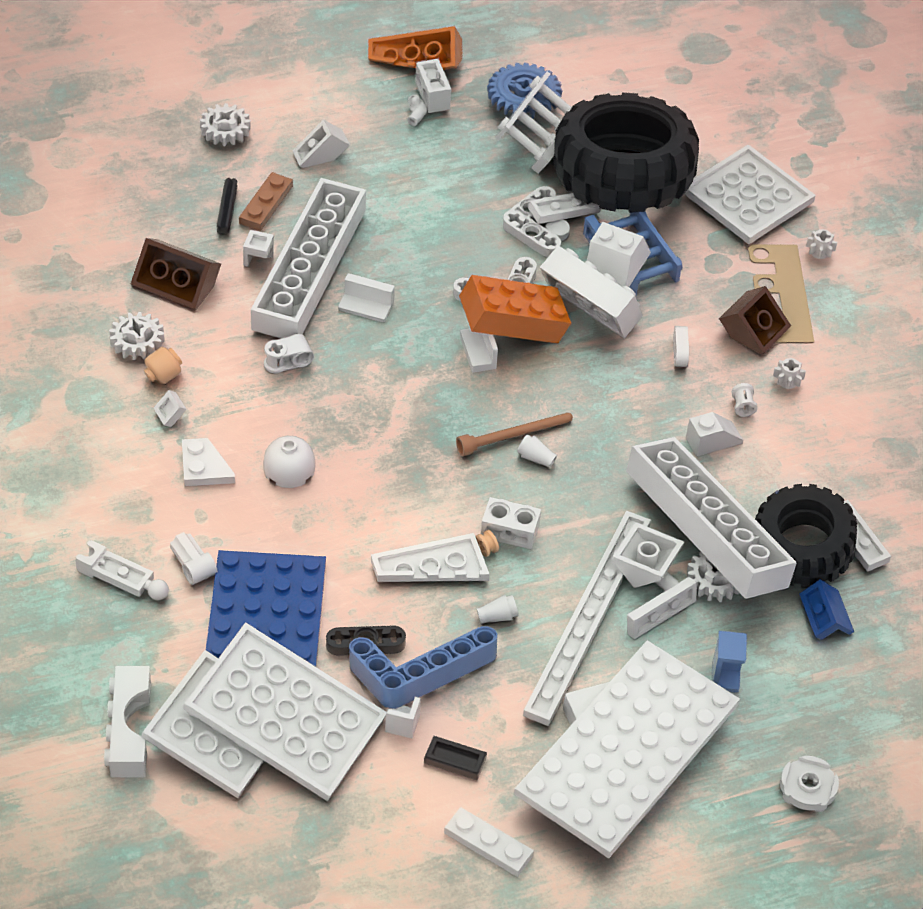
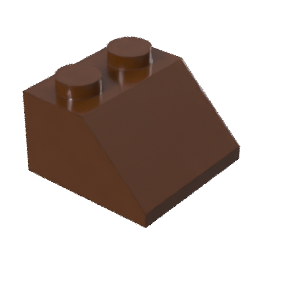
M766 286L746 291L719 318L731 339L760 355L764 354L791 327V324Z

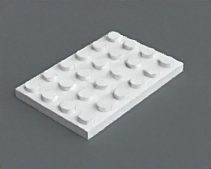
M247 623L242 626L183 706V709L326 801L335 792L385 719L387 713Z

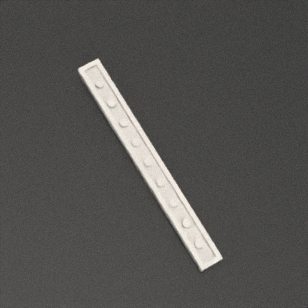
M629 511L625 512L524 708L523 717L546 726L550 725L625 577L612 561L613 555L635 522L650 527L651 519Z

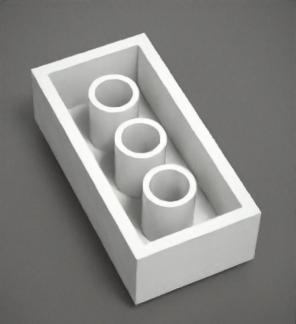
M558 245L540 266L548 286L557 287L562 298L624 339L643 317L639 308L640 304L635 297L636 293L628 286L621 287L608 273L603 275L598 272L594 264L587 260L583 262L569 248L565 250Z

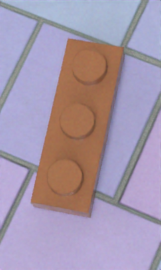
M271 172L239 216V224L261 231L293 187V179Z

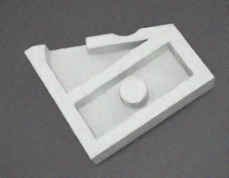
M208 438L182 439L184 486L235 483V473Z

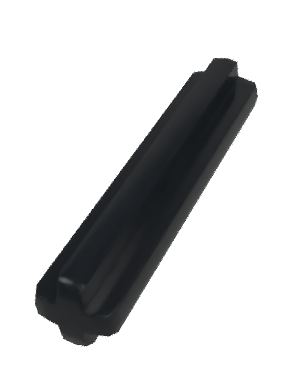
M228 177L224 182L216 226L219 234H228L230 232L238 186L235 178L231 179Z

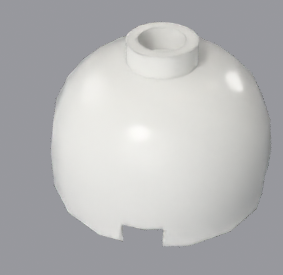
M287 435L272 441L265 450L263 470L266 478L269 480L270 477L276 482L277 486L284 488L304 485L306 479L310 476L312 478L315 472V456L312 447L304 439L297 436Z

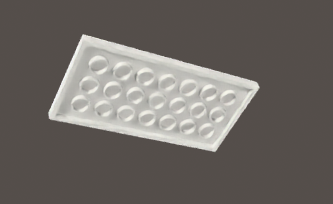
M647 640L515 787L514 795L607 858H610L737 708L740 698Z

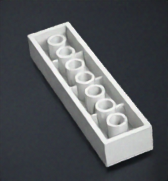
M324 178L319 180L251 308V330L278 338L303 334L366 211L365 189Z
M675 437L632 446L626 472L745 599L789 588L797 562Z

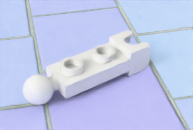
M90 540L87 542L89 556L81 554L76 556V568L86 576L91 578L95 576L138 597L145 590H147L153 600L157 601L163 600L168 595L169 587L167 583L160 579L153 580V571L106 550L105 546Z

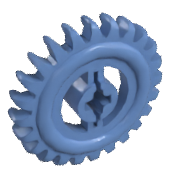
M515 63V66L509 64L506 65V68H500L499 72H494L487 85L488 99L491 100V104L494 106L497 102L498 111L501 107L505 106V115H507L509 110H513L514 113L531 91L530 83L537 75L541 78L547 72L545 67L541 66L538 68L537 64L529 66L528 63L523 65ZM547 70L550 76L544 84L561 98L563 92L561 83L556 75H552V72ZM539 91L534 95V98L549 111H551V105L553 109L557 108ZM527 105L523 111L525 113L529 112L531 118L534 119L535 110Z

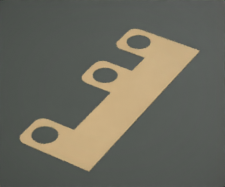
M750 245L748 250L752 262L775 264L776 274H756L753 276V282L756 289L760 288L758 281L761 278H769L774 283L773 287L768 289L770 293L780 294L782 312L791 324V327L776 342H814L798 245ZM757 248H763L768 251L769 256L765 259H759L754 256L753 251Z

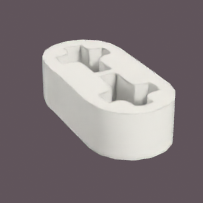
M674 326L673 353L675 367H688L689 340L687 326Z

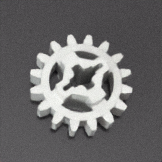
M225 103L224 107H220L216 104V109L207 108V113H202V119H200L202 136L206 135L207 141L213 139L215 145L219 142H222L223 146H226L227 142L235 145V140L242 142L244 141L243 136H249L251 120H249V114H245L244 108L237 110V105L228 107V103Z
M130 312L126 319L120 316L119 323L113 322V329L109 330L111 347H115L116 354L122 352L123 358L132 355V359L136 360L137 356L141 355L143 359H146V354H152L155 352V349L162 347V343L165 342L164 327L159 325L158 318L152 320L151 314L143 317L141 312H138L137 316H133Z
M701 551L699 557L692 556L691 563H688L687 578L691 577L697 582L698 597L705 594L708 595V601H711L713 597H717V600L722 602L723 596L731 600L733 593L739 594L736 588Z

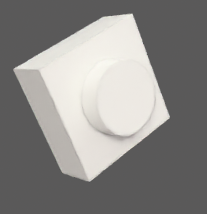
M168 390L153 408L163 425L167 427H172L187 410L177 393Z

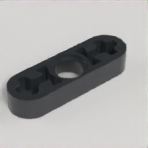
M395 625L336 627L329 630L326 635V649L329 653L336 656L349 655L350 638L356 639L363 636L371 637L374 640L373 643L384 654L399 653L406 646V633L404 629ZM378 637H382V643H378ZM390 637H396L397 642H391ZM335 639H341V644H336Z

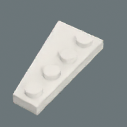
M474 533L371 554V564L378 582L489 581L490 574Z

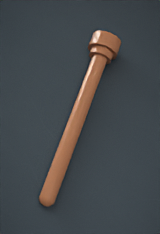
M563 413L478 437L465 434L456 437V446L462 457L471 455L477 450V447L566 424L573 420V416L571 413Z

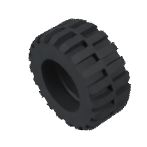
M794 484L793 488L786 486L779 489L778 494L772 493L767 497V502H763L758 508L755 520L797 562L790 582L791 586L801 584V587H809L810 584H814L819 580L824 582L829 580L832 582L839 577V573L843 574L849 568V563L853 561L855 556L857 520L856 516L853 515L851 506L848 503L844 504V498L839 494L833 495L831 489L826 487L820 489L815 484H809V486ZM809 525L825 532L828 538L816 545L802 546L788 541L782 533L794 526Z

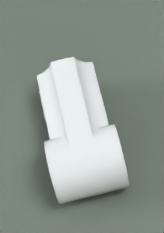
M180 533L170 542V549L182 564L184 575L191 585L203 581L218 572L212 556L208 552L204 553L191 534Z

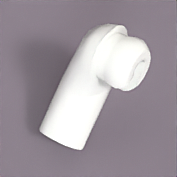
M414 94L408 98L409 108L412 113L407 118V121L412 126H416L427 113L423 100L417 94Z

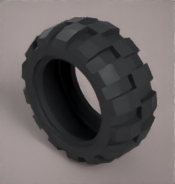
M622 92V95L601 94L594 96L593 100H582L576 103L569 112L565 113L555 132L553 164L561 184L567 191H573L576 199L586 204H597L599 209L616 212V209L628 210L629 213L645 212L646 208L655 207L660 209L670 205L674 198L680 199L691 186L697 174L699 137L692 120H688L686 113L677 106L670 107L666 105L665 100L653 96L649 98L638 96V93ZM612 150H627L640 153H620Z

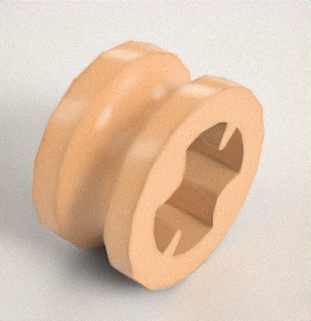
M486 530L483 535L478 534L475 536L484 557H488L491 552L496 553L499 551L498 541L490 530Z

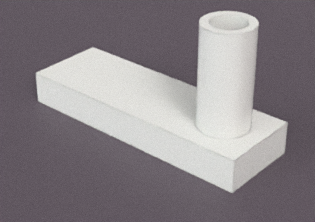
M666 572L661 581L655 582L665 592L627 614V634L635 640L696 602L697 582L691 577L679 582Z

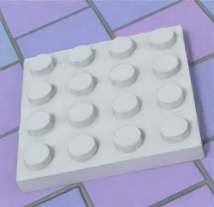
M749 144L695 177L691 186L684 193V195L748 244H751L814 203L816 197L814 193Z
M204 650L144 729L141 737L236 798H239L264 763V760L183 709L184 703L218 660L217 657Z

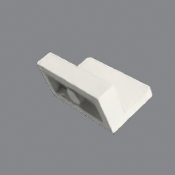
M348 273L345 278V293L338 305V310L375 321L385 322L394 304L395 286Z
M471 328L460 330V339L472 373L496 369L498 348L492 334L472 332Z

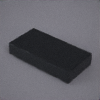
M433 735L424 757V764L478 780L487 758V752Z

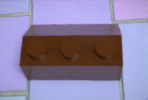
M145 238L130 284L190 308L198 309L213 289L221 263L158 239Z

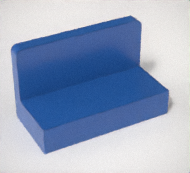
M819 580L799 593L816 638L823 640L838 629L848 635L854 633L838 589Z

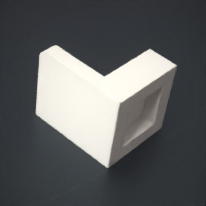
M254 230L249 231L243 245V266L249 267L253 256L262 258L273 257V234Z
M414 698L412 708L401 706L395 709H388L385 732L413 739L420 717L421 698Z

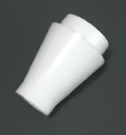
M527 434L517 450L521 454V458L548 468L553 465L557 458V455L535 435L531 437Z
M503 595L480 608H476L481 624L512 621L513 617L519 616L513 595L507 597Z

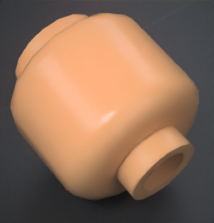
M160 347L145 359L144 362L147 368L144 370V373L152 383L157 380L160 384L164 385L180 374V365L183 362L172 348Z

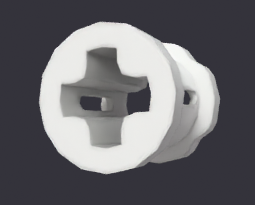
M748 383L734 386L731 393L732 397L736 400L735 413L740 417H748L756 413L758 408L757 403L753 401V386Z

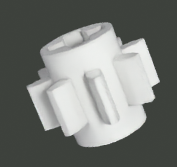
M820 229L816 232L812 231V236L807 239L806 247L810 248L809 254H812L813 257L825 259L831 257L832 251H836L837 242L833 241L834 234H831L828 230Z
M787 358L784 361L779 360L778 367H775L773 377L778 378L777 385L786 389H792L795 386L800 387L801 380H804L806 370L801 369L802 362L793 358Z

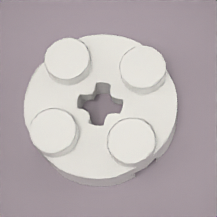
M814 756L799 757L797 761L787 763L783 769L780 780V787L783 792L782 797L786 803L800 809L822 812L826 810L827 806L836 797L839 787L837 774L834 775L830 769L831 766L821 758ZM807 779L813 780V785L816 786L807 787L803 784V782H806Z

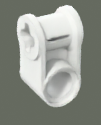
M294 334L290 337L271 340L265 344L264 351L267 357L264 360V368L270 373L277 374L290 369L305 367L314 359V354L302 334Z

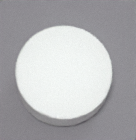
M562 219L547 222L546 229L563 241L569 236L570 225Z

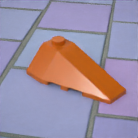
M455 26L368 39L369 61L416 68V62L439 59L443 70L457 68L462 60V38Z

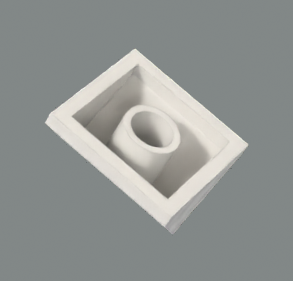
M635 522L613 555L612 561L634 588L651 584L663 579L684 546V541Z

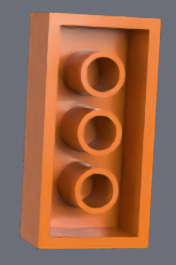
M471 275L459 295L472 332L559 343L571 325L569 315L557 287Z

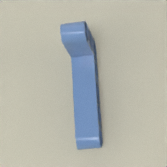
M488 626L476 628L398 667L368 638L359 637L352 640L349 644V666L351 671L383 706L390 709L399 708L413 701L415 697H421L494 661L497 657V632Z

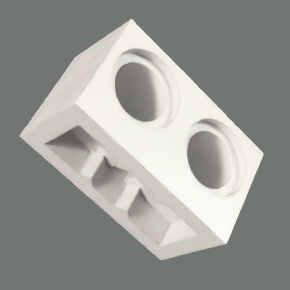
M439 59L416 62L415 83L427 108V112L450 110L451 87Z
M490 497L482 519L481 534L483 535L486 530H490L498 542L532 549L540 525L541 509Z

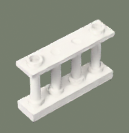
M548 71L541 78L537 75L530 83L531 91L510 118L505 117L497 128L500 129V132L495 137L499 141L507 132L535 155L533 158L536 161L531 168L536 173H539L554 156L555 134H550L523 110L529 105L553 125L556 131L561 120L537 101L534 95L539 91L564 113L569 112L572 106L567 104L544 84L550 76ZM518 118L543 139L546 148H540L513 126L516 119Z

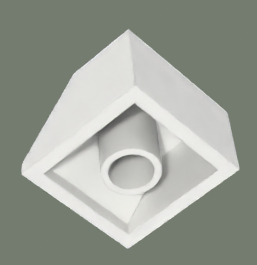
M602 222L590 241L587 261L594 264L598 269L597 271L603 275L605 273L611 275L621 287H630L651 251L643 236Z

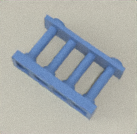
M633 212L628 217L608 223L621 229L634 225L638 231L635 234L643 236L650 247L651 253L647 259L657 257L661 262V265L638 272L629 287L636 295L640 281L667 272L675 283L679 282L681 270L683 269L682 262L679 257L675 256L650 222L646 212ZM594 215L585 217L583 235L589 243L602 224L598 222Z

